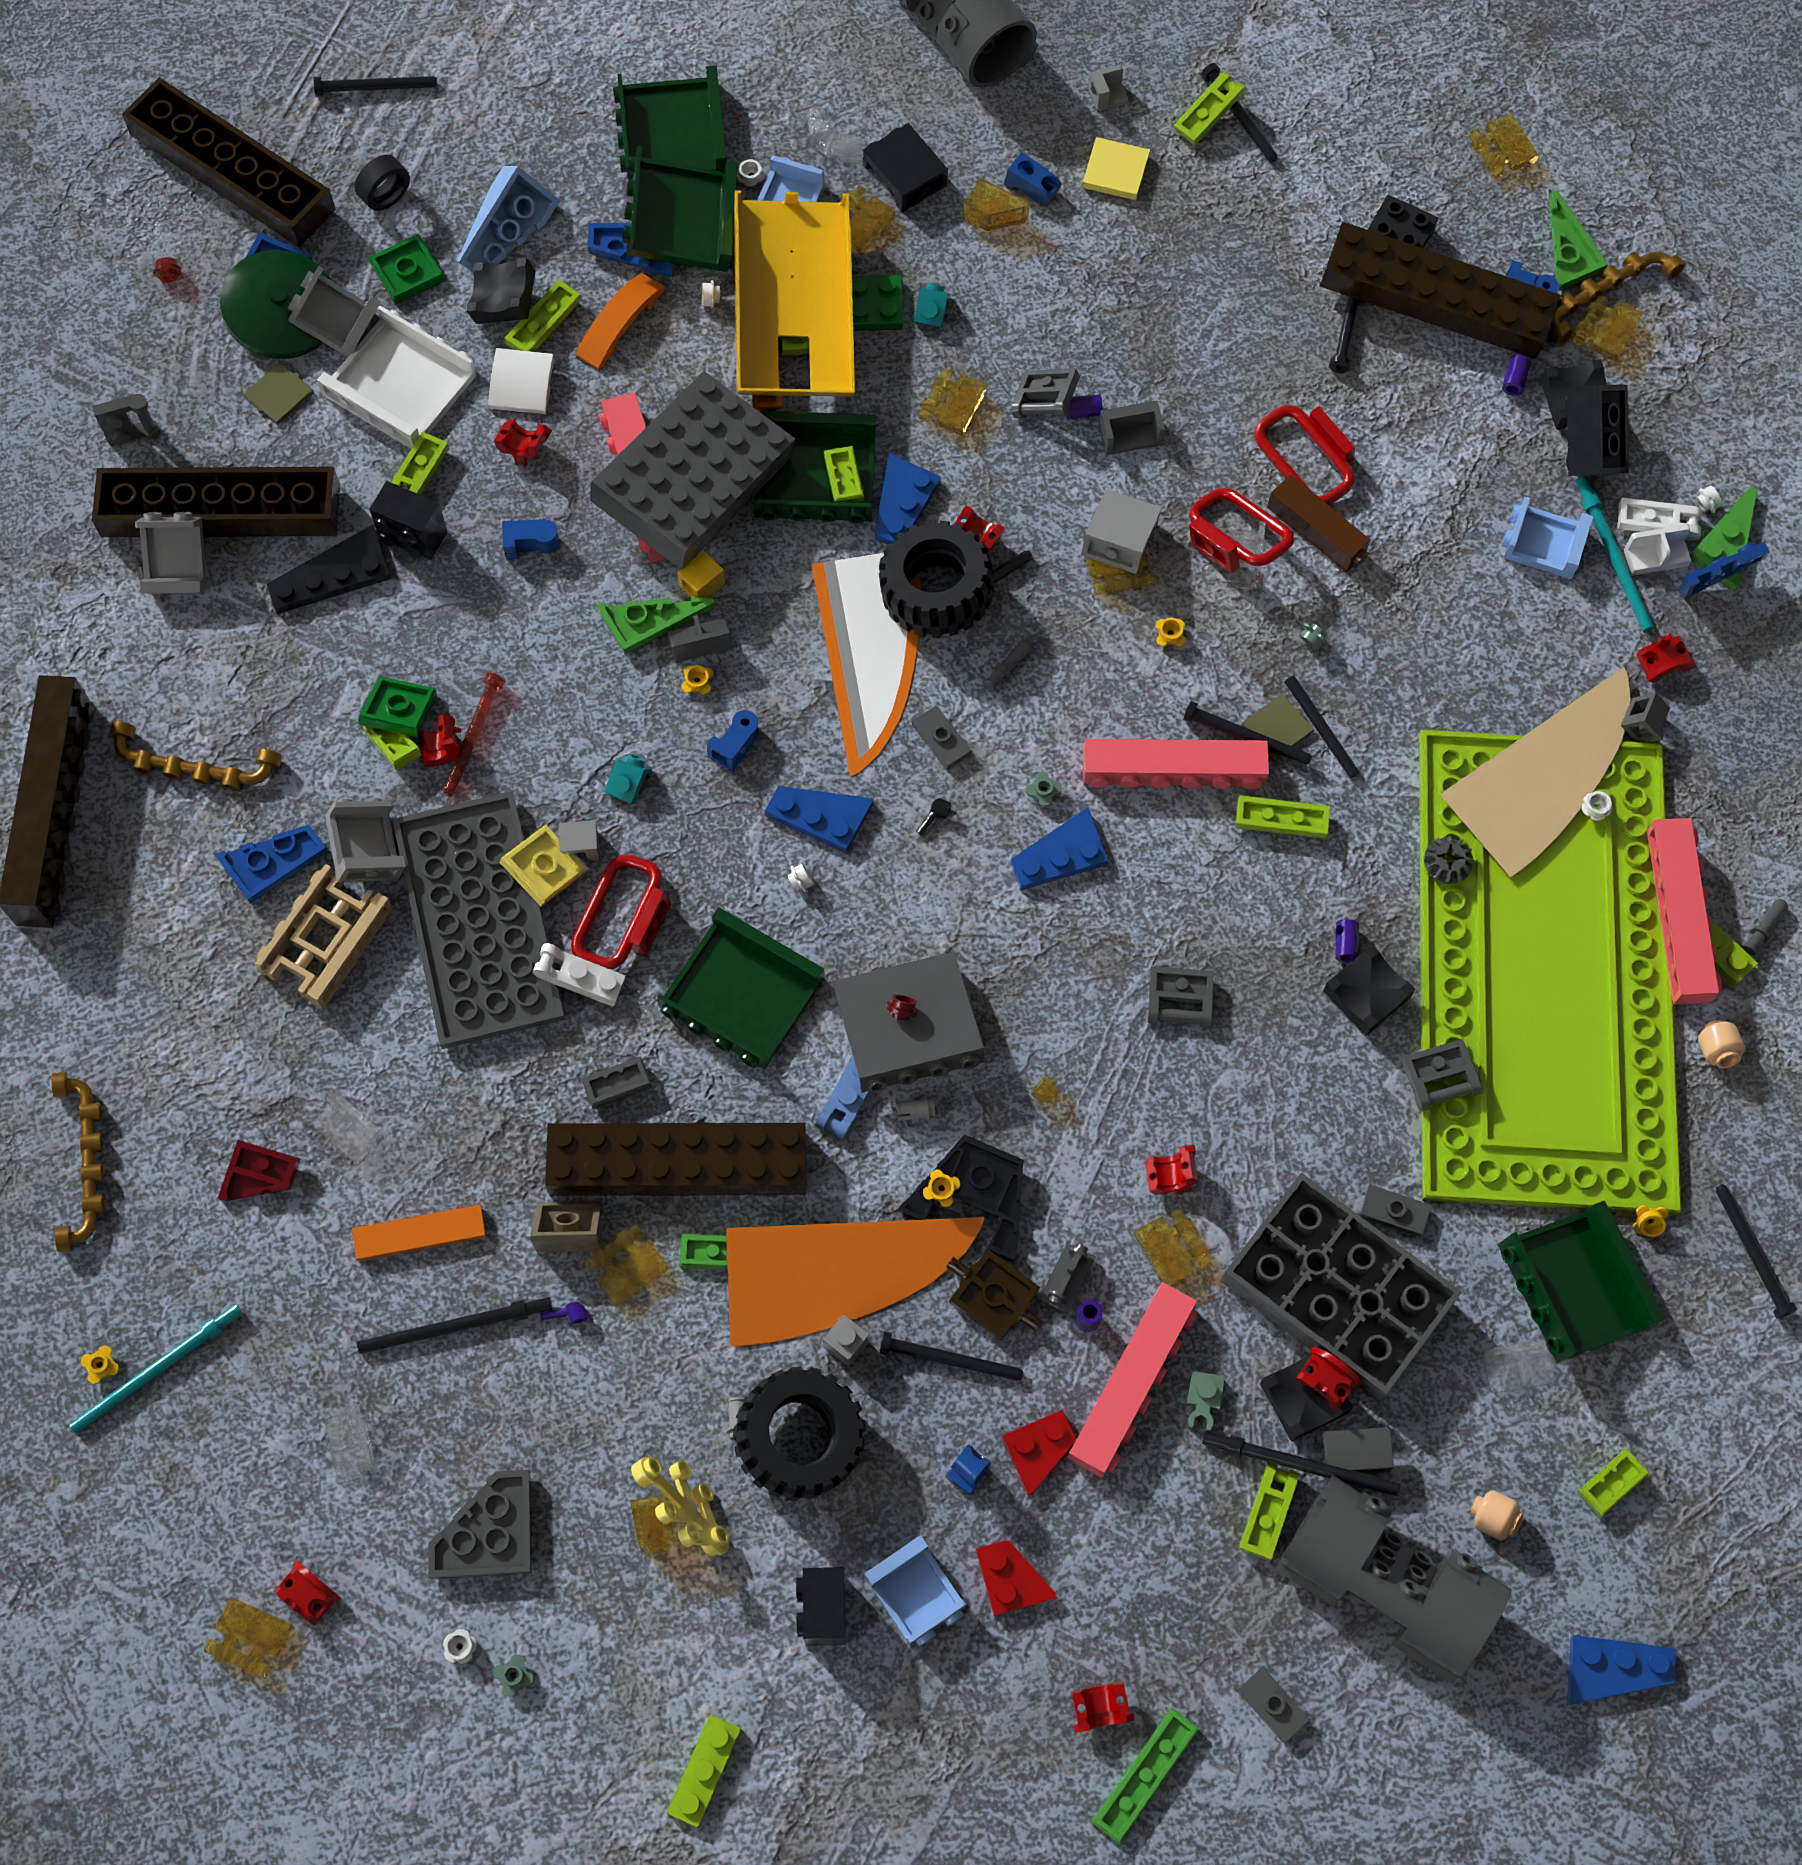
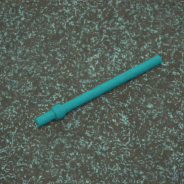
M1585 475L1580 476L1575 482L1583 498L1581 503L1584 510L1593 516L1592 520L1642 632H1649L1654 629V626L1603 515L1598 494H1594Z
M235 1303L215 1319L210 1317L201 1324V1329L69 1423L70 1428L77 1435L209 1338L214 1340L223 1333V1328L243 1315L239 1306Z

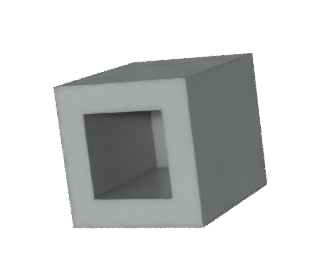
M844 1314L823 1338V1348L848 1367L852 1365L869 1343V1333Z

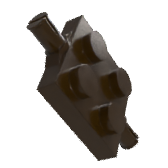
M989 1249L986 1250L978 1262L969 1268L955 1257L951 1259V1262L949 1261L946 1268L961 1278L959 1288L950 1298L949 1303L1000 1341L1020 1321L1035 1333L1042 1326L1044 1321H1041L1028 1311L1030 1302L1039 1292L1040 1286Z

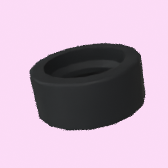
M381 155L364 166L356 178L354 188L356 194L369 208L374 211H382L397 203L409 187L410 175L408 170L392 155Z

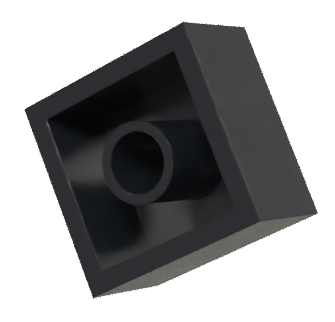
M389 481L385 482L369 508L379 539L389 546L394 547L397 545L404 548L410 555L417 558L422 556L431 560L448 532L438 502Z
M844 1567L803 1568V1577H796L797 1603L803 1602V1612H797L796 1614L798 1637H803L805 1646L846 1645Z

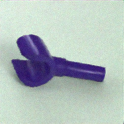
M571 1302L565 1308L540 1312L541 1320L569 1316L571 1324H578L588 1319L585 1306L579 1302Z

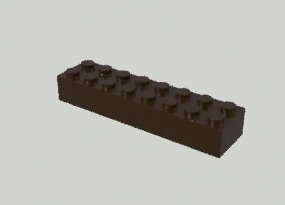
M160 77L122 113L127 129L132 137L298 247L336 210L329 188Z
M1343 221L1319 285L1334 292L1533 359L1537 358L1545 344L1560 294Z
M334 467L97 468L92 522L101 538L140 537V528L135 527V521L144 517V513L160 512L162 517H174V513L191 512L192 517H202L203 537L337 536L340 482Z
M39 675L0 887V907L16 926L53 928L54 920L60 914V901L58 897L60 889H63L65 885L64 862L70 856L69 833L75 827L74 804L78 803L80 798L79 775L84 773L85 761L83 752L84 747H88L90 739L88 723L94 717V704L90 701L85 689L81 687L76 677Z
M548 1123L545 1187L549 1196L806 1195V1123Z

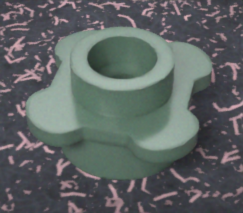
M1307 623L1303 624V632L1299 636L1306 644L1317 651L1322 645L1324 647L1328 645V640L1325 638L1327 633L1321 627L1314 623L1312 626Z
M1045 772L1038 773L1036 780L1026 786V794L1043 807L1051 805L1055 795L1062 792V785L1059 782L1052 781ZM1045 787L1047 790L1042 791L1041 788Z
M520 1655L512 1656L508 1663L503 1666L497 1665L493 1670L494 1678L500 1681L503 1686L502 1693L507 1697L514 1696L516 1691L524 1686H530L534 1680L533 1674L527 1671L524 1666L525 1660ZM513 1672L517 1675L515 1679L510 1678V1674Z

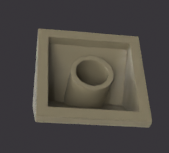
M602 1201L537 1202L531 1231V1242L535 1251H601Z

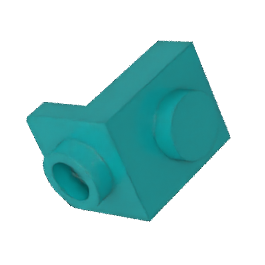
M928 283V288L920 287L913 322L943 327L947 302L950 299V294L944 292L945 286Z
M634 754L616 758L604 792L628 803H635L646 774H650L652 767L644 764L645 759Z

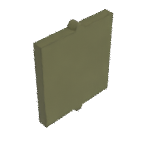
M279 362L246 391L243 396L257 408L259 414L264 413L278 425L314 391L300 379L298 373H292Z
M1283 694L1279 695L1241 724L1243 727L1290 746H1295L1314 731L1313 727L1300 714L1301 710L1295 709ZM1268 750V756L1273 761L1281 756Z

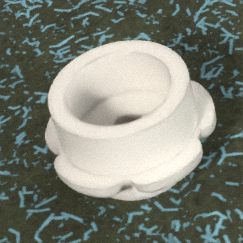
M752 159L745 160L739 166L737 179L740 183L753 187L758 182H762L764 172L757 161Z
M713 280L710 283H702V306H711L712 309L714 308V303H720V286H714Z
M1710 485L1705 489L1700 488L1698 490L1699 496L1696 497V501L1703 512L1709 510L1712 514L1716 513V509L1723 504L1715 488Z
M1595 791L1587 794L1583 799L1582 811L1586 816H1590L1592 820H1603L1605 816H1609L1612 812L1611 799L1604 792ZM1594 805H1599V809H1596Z
M803 863L796 867L792 865V873L788 875L791 884L796 891L802 889L805 893L808 892L807 888L814 885L811 875Z
M458 1629L454 1633L448 1634L443 1642L444 1656L452 1663H467L471 1660L472 1653L477 1648L475 1638L470 1636L469 1632L464 1629ZM458 1644L463 1645L461 1650H457Z

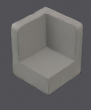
M1121 65L1090 72L1088 90L1097 112L1128 103V97L1122 85L1123 68Z
M596 820L559 823L560 852L562 854L585 852L587 861H599V832Z

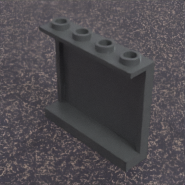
M954 952L832 981L837 1007L839 1006L859 1077L861 1093L867 1091L879 1092L888 1086L896 1084L907 1085L920 1078L928 1076L940 1077L948 1073V1071L960 1068L972 1069L980 1063H984V1046ZM894 994L911 997L917 1001V1016L909 1017V1020L896 1019L886 1009L887 1002L891 1001Z

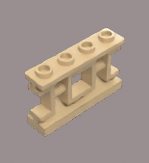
M327 864L324 865L321 871L318 870L314 873L310 880L309 888L304 895H300L294 901L292 912L286 920H282L277 925L273 939L268 946L265 945L260 949L255 966L262 975L269 976L274 981L277 980L284 969L303 979L304 981L298 989L301 997L309 999L313 1005L322 1010L329 1003L393 910L387 897L380 893L374 894L370 889L366 891L360 901L342 892L340 889L345 882H337L336 872ZM326 892L329 896L338 900L331 912L318 906ZM349 907L362 914L353 928L351 924L341 919ZM319 919L339 929L325 951L305 941V938ZM291 942L293 946L303 951L295 963L282 956ZM313 958L327 965L318 978L305 970Z

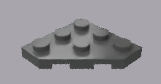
M530 1470L495 1472L486 1481L487 1483L473 1498L471 1497L453 1516V1520L428 1543L429 1579L532 1573Z

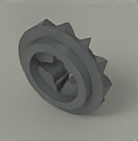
M1451 835L1441 839L1438 837L1428 845L1424 854V865L1428 873L1437 881L1447 884L1458 883L1466 879L1471 873L1475 861L1473 860L1472 849L1464 844L1463 839L1456 840ZM1448 850L1452 853V858L1457 859L1453 862L1450 870L1447 860L1442 859Z

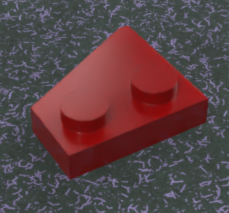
M1063 1410L1002 1435V1440L1028 1497L1033 1495L1039 1485L1076 1441Z
M1009 1540L976 1548L977 1558L994 1617L1057 1599L1053 1589Z

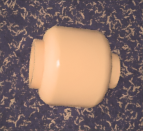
M1713 1020L1705 1025L1698 1036V1044L1705 1060L1710 1065L1718 1066L1722 1069L1732 1067L1740 1062L1745 1052V1043L1734 1023Z
M1495 1490L1489 1491L1484 1498L1477 1496L1470 1514L1475 1516L1474 1526L1477 1530L1500 1541L1507 1539L1509 1536L1514 1537L1524 1517V1513L1520 1512V1504L1516 1500Z

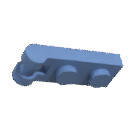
M851 1056L815 1124V1127L823 1131L828 1129L834 1132L835 1137L843 1141L847 1137L870 1091L861 1093L853 1056ZM835 1112L845 1116L841 1122L832 1118Z

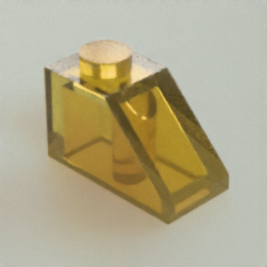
M980 178L964 202L963 220L973 227H980L986 231L1023 224L1028 220L1030 202Z
M664 1495L630 1500L638 1546L641 1551L647 1550L648 1555L667 1552V1546L674 1545L672 1523L663 1524L657 1518L655 1512L656 1507L666 1501Z

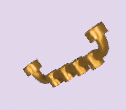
M1636 252L1630 253L1623 261L1625 267L1618 270L1614 265H1610L1602 272L1601 278L1603 280L1596 283L1592 278H1589L1580 285V294L1573 296L1568 291L1559 297L1558 307L1555 309L1550 325L1552 330L1550 339L1558 347L1568 343L1574 336L1575 329L1567 321L1560 323V319L1563 316L1573 315L1580 306L1588 301L1590 303L1595 302L1603 292L1610 288H1618L1625 279L1632 275H1640L1648 265L1652 263L1663 265L1661 272L1669 280H1673L1683 272L1686 262L1679 255L1671 257L1663 252H1650L1641 257Z
M112 721L109 734L114 737L116 754L121 759L134 763L133 769L138 772L151 774L153 767L162 768V774L172 779H181L183 772L193 774L192 781L203 785H210L211 778L222 780V787L238 791L241 784L256 785L266 780L272 769L280 768L283 757L278 752L259 749L255 762L260 765V768L254 773H247L233 767L221 768L201 761L195 763L175 756L164 757L144 750H130L126 746V741H133L136 727L126 722Z
M67 1072L52 1073V1093L54 1098L68 1097L69 1091H76L80 1095L82 1212L84 1222L82 1227L72 1232L70 1225L55 1228V1244L58 1253L70 1252L74 1244L84 1242L91 1237L96 1228L97 1214H104L105 1212L103 1194L96 1195V1183H103L104 1181L102 1163L95 1164V1152L103 1151L102 1134L94 1133V1122L102 1121L100 1102L94 1103L92 1090L86 1082L76 1078H68Z

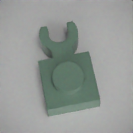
M1192 1370L1186 1405L1195 1407V1411L1190 1414L1187 1420L1188 1429L1193 1428L1196 1418H1202L1206 1422L1205 1432H1210L1213 1427V1417L1209 1412L1210 1410L1219 1411L1225 1377Z

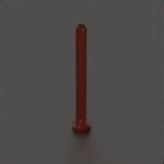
M490 672L485 674L483 682L486 684L459 749L460 754L455 759L443 788L446 796L451 797L455 794L497 689H503L505 679L497 674Z

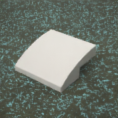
M496 348L490 381L488 408L546 414L550 396L549 384L554 365L553 354Z

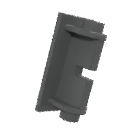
M1066 1243L1039 1300L1069 1314L1096 1256L1087 1253L1088 1248L1082 1244L1077 1243L1076 1246Z

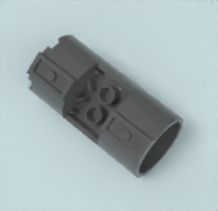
M902 0L937 39L941 48L962 73L976 87L995 85L1009 77L1019 67H1025L1039 46L1036 42V27L1013 0Z
M1332 1475L1310 1507L1295 1533V1537L1291 1539L1275 1569L1333 1607L1345 1592L1349 1590L1396 1620L1402 1626L1397 1633L1393 1646L1453 1684L1457 1677H1461L1466 1672L1488 1640L1507 1605L1512 1589L1482 1570L1483 1567L1478 1565L1473 1557L1466 1553H1459L1454 1549L1450 1550L1437 1566L1424 1552L1412 1550L1404 1545L1403 1541L1394 1533L1383 1531L1393 1510L1388 1508L1382 1499L1376 1496H1369L1365 1492L1360 1493Z

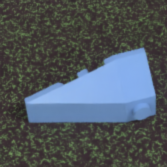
M503 166L485 197L457 262L472 273L474 263L499 264L510 251L524 243L529 235L547 223L560 200L518 166Z

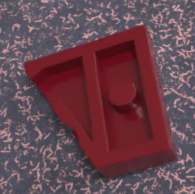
M237 1140L217 1199L226 1202L291 1190L301 1159Z

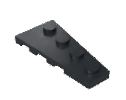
M371 525L267 583V587L276 614L381 583L390 580L391 577L374 525Z

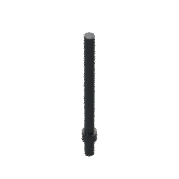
M551 1297L525 1302L524 1299L511 1302V1306L357 1341V1348L359 1354L509 1319L520 1321L528 1319V1315L552 1310L553 1304Z
M1207 1431L1203 1436V1445L1226 1450L1227 1455L1239 1458L1244 1455L1329 1479L1333 1475L1344 1483L1396 1497L1400 1493V1483L1247 1443L1246 1439L1231 1435L1229 1438Z

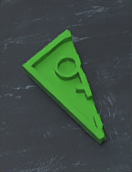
M1558 190L1552 191L1551 196H1549L1555 276L1559 284L1558 291H1561L1602 273L1608 264Z
M1750 486L1690 554L1692 562L1700 568H1704L1723 556L1729 557L1738 553L1737 550L1747 545L1757 494L1756 488ZM1742 571L1720 582L1735 592L1740 585Z
M691 597V601L672 602V599H657L645 602L626 601V605L606 606V603H599L596 607L625 655L666 634L667 631H671L693 620V616H700L716 608L713 598Z

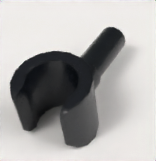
M941 798L935 799L928 817L916 832L922 836L936 816L946 819L951 810V803Z

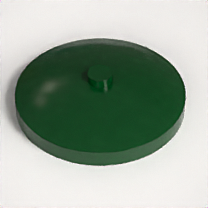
M285 250L258 252L237 263L226 276L220 293L222 318L231 336L252 353L272 359L296 358L319 347L323 343L322 341L287 321L292 313L287 308L295 294L302 296L305 288L300 285L308 271L314 274L319 265L301 254ZM323 270L321 274L330 280L329 276Z

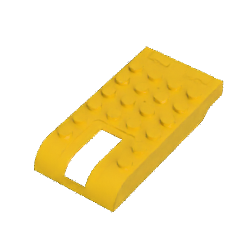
M735 191L737 395L854 397L855 376L849 194L842 193L840 203L799 202L798 192H786L784 201L741 200V191ZM778 337L809 338L810 389H779Z

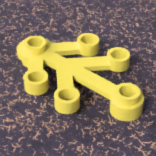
M643 1457L632 1465V1475L640 1486L646 1488L654 1484L669 1499L658 1505L655 1509L656 1516L663 1524L670 1522L689 1523L678 1531L679 1540L685 1547L689 1548L693 1545H700L709 1556H721L729 1550V1535L722 1526L716 1524L709 1502L714 1498L713 1491L706 1483H701L693 1488L692 1491L690 1490L687 1479L692 1476V1471L684 1460L677 1461L669 1468L670 1475L675 1481L678 1491L661 1475L663 1469L655 1457ZM695 1502L698 1504L701 1515L698 1513Z

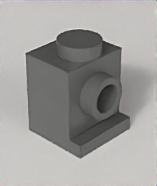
M1657 693L1634 697L1630 702L1621 727L1636 742L1647 743L1662 740L1664 734L1661 732V729L1664 726L1670 707Z

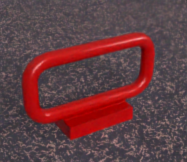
M1292 405L1281 406L1265 416L1256 425L1254 439L1258 447L1285 479L1292 475L1309 489L1266 438V431L1282 418L1292 417L1343 475V481L1340 485L1326 495L1318 497L1327 505H1331L1352 489L1355 482V474L1349 463L1354 460L1355 447L1320 406L1310 412V417L1299 407Z
M1219 488L1209 492L1199 499L1189 511L1191 522L1189 529L1192 546L1230 573L1240 568L1239 559L1252 566L1268 565L1286 553L1294 542V535L1289 527L1230 488ZM1219 500H1229L1281 536L1282 541L1263 554H1254L1201 517V513Z
M624 854L615 857L607 864L573 935L571 949L574 956L610 970L622 965L632 949L635 954L647 957L671 905L665 891L660 890L662 874L655 863L637 856ZM622 867H631L646 872L650 876L649 883L615 955L607 958L585 951L583 948L584 941L617 871Z

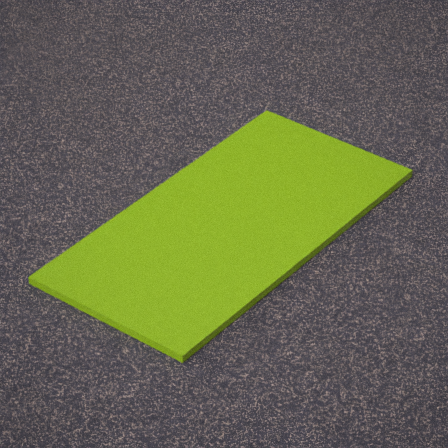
M1421 730L1419 733L1421 1051L1463 1039L1482 1088V1094L1474 1097L1470 1095L1462 1096L1432 1105L1431 1109L1421 1112L1422 1200L1587 1210L1594 1204L1605 1201L1610 1212L1636 1213V1209L1644 1205L1654 1209L1665 1207L1668 1215L1679 1216L1682 1213L1674 1011L1647 830L1655 819H1666L1663 744L1622 741L1607 771L1593 791L1604 792L1610 797L1612 802L1611 814L1605 816L1603 820L1595 821L1590 816H1586L1581 807L1559 836L1538 857L1510 878L1440 794L1523 736ZM1595 804L1594 807L1599 809V805ZM1451 835L1453 839H1463L1464 844L1472 849V856L1475 861L1471 873L1463 881L1454 884L1442 883L1434 879L1426 870L1424 865L1425 851L1428 845L1438 837L1441 839ZM1448 850L1445 857H1442V859L1447 860L1449 870L1453 862L1457 860L1452 858L1450 850ZM1462 1074L1425 1085L1427 1093L1465 1083V1079Z

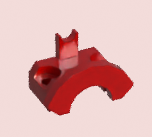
M509 419L504 422L494 439V443L501 453L513 455L516 465L522 463L527 467L526 457H536L552 430L544 424H538L537 430L528 431L520 427L515 419Z
M967 505L952 525L955 526L958 523L966 527L967 533L970 530L975 532L979 536V540L986 544L990 556H992L993 553L991 551L1005 531V528L1000 524L994 525L983 520Z
M1671 633L1664 637L1660 636L1656 643L1643 647L1636 655L1648 682L1653 683L1673 671L1682 670L1684 673L1697 666L1695 660L1690 657L1681 637H1673Z
M442 714L439 716L438 721L439 730L421 731L419 733V749L422 755L420 759H422L424 767L448 764L460 754L456 733H461V728L454 727L455 719L453 716Z
M1195 1145L1179 1147V1152L1173 1156H1151L1146 1159L1145 1167L1149 1192L1154 1195H1164L1173 1191L1180 1195H1183L1184 1192H1193L1191 1185L1198 1183Z
M1312 1347L1309 1352L1312 1356L1297 1375L1295 1381L1301 1385L1309 1386L1320 1393L1329 1402V1406L1337 1411L1353 1387H1359L1362 1381L1340 1359L1320 1348ZM1306 1368H1311L1312 1373H1308ZM1338 1391H1342L1344 1396H1339Z
M296 1560L293 1563L294 1568L273 1592L306 1621L315 1626L333 1603H337L341 1597ZM289 1581H293L291 1587H287ZM318 1605L322 1606L320 1612H316V1607Z
M1123 1682L1087 1686L1088 1688L1071 1692L1077 1724L1074 1725L1075 1733L1090 1731L1093 1728L1104 1725L1124 1724L1135 1720L1134 1714L1129 1711ZM1122 1696L1123 1702L1118 1704L1116 1702L1117 1697ZM1080 1704H1084L1085 1709L1082 1712L1078 1711V1706Z

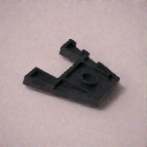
M964 1135L937 1164L934 1170H941L943 1174L948 1175L950 1178L957 1177L959 1179L960 1188L955 1190L952 1199L1000 1219L987 1249L1014 1262L1017 1249L1024 1159ZM930 1174L918 1185L911 1196L900 1205L899 1213L916 1220H926L935 1200L925 1199L923 1189L929 1185L931 1180ZM941 1185L938 1189L939 1191H944L945 1187Z

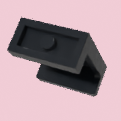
M909 123L901 128H895L889 135L877 142L870 143L863 150V166L867 170L873 168L896 195V206L902 213L947 186L948 168Z

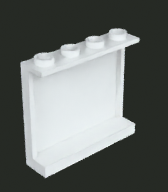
M379 306L378 312L381 319L332 376L323 372L317 379V382L324 397L412 449L421 432L429 434L477 376L474 361L466 352H458L451 348L444 339L440 337L434 338L429 335L420 325L416 323L412 325L395 310L389 311Z

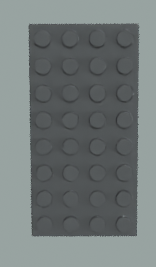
M513 791L392 819L399 854L404 856L406 868L403 873L441 1048L454 1047L565 1020L558 985L542 980L532 972L535 964L541 960L540 951L543 944L548 943L540 906L500 864V860L504 855L524 841Z

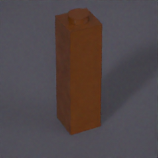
M1289 475L1271 492L1267 508L1344 571L1347 572L1354 565L1358 567L1365 561L1369 555L1367 548L1371 539L1292 475Z

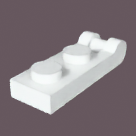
M1621 498L1618 511V529L1643 532L1689 524L1690 532L1686 540L1694 541L1701 537V527L1698 525V521L1702 518V510L1696 506ZM1680 518L1684 519L1686 523H1680Z
M543 944L540 951L541 960L535 964L532 971L536 977L614 1007L625 975L561 951L553 944ZM553 962L561 965L560 971L552 968Z

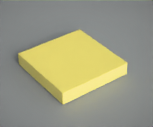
M1096 137L1082 188L1136 200L1150 149Z
M544 825L500 860V864L540 907L587 871L584 864L573 853L562 854L560 852L559 838L547 825Z

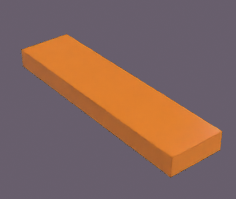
M481 1204L352 1228L355 1255L358 1262L487 1238Z

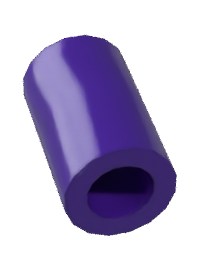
M1513 355L1510 358L1502 385V390L1506 394L1518 396L1523 393L1531 366V360L1528 357Z
M1101 394L1072 396L1070 414L1067 416V419L1100 416V412L1103 410Z
M1351 919L1339 920L1336 922L1335 959L1341 962H1353L1359 956V922Z
M1086 1300L1080 1304L1075 1320L1080 1330L1091 1332L1098 1327L1103 1311L1098 1302ZM1090 1313L1094 1316V1318L1088 1319L1084 1316V1314Z

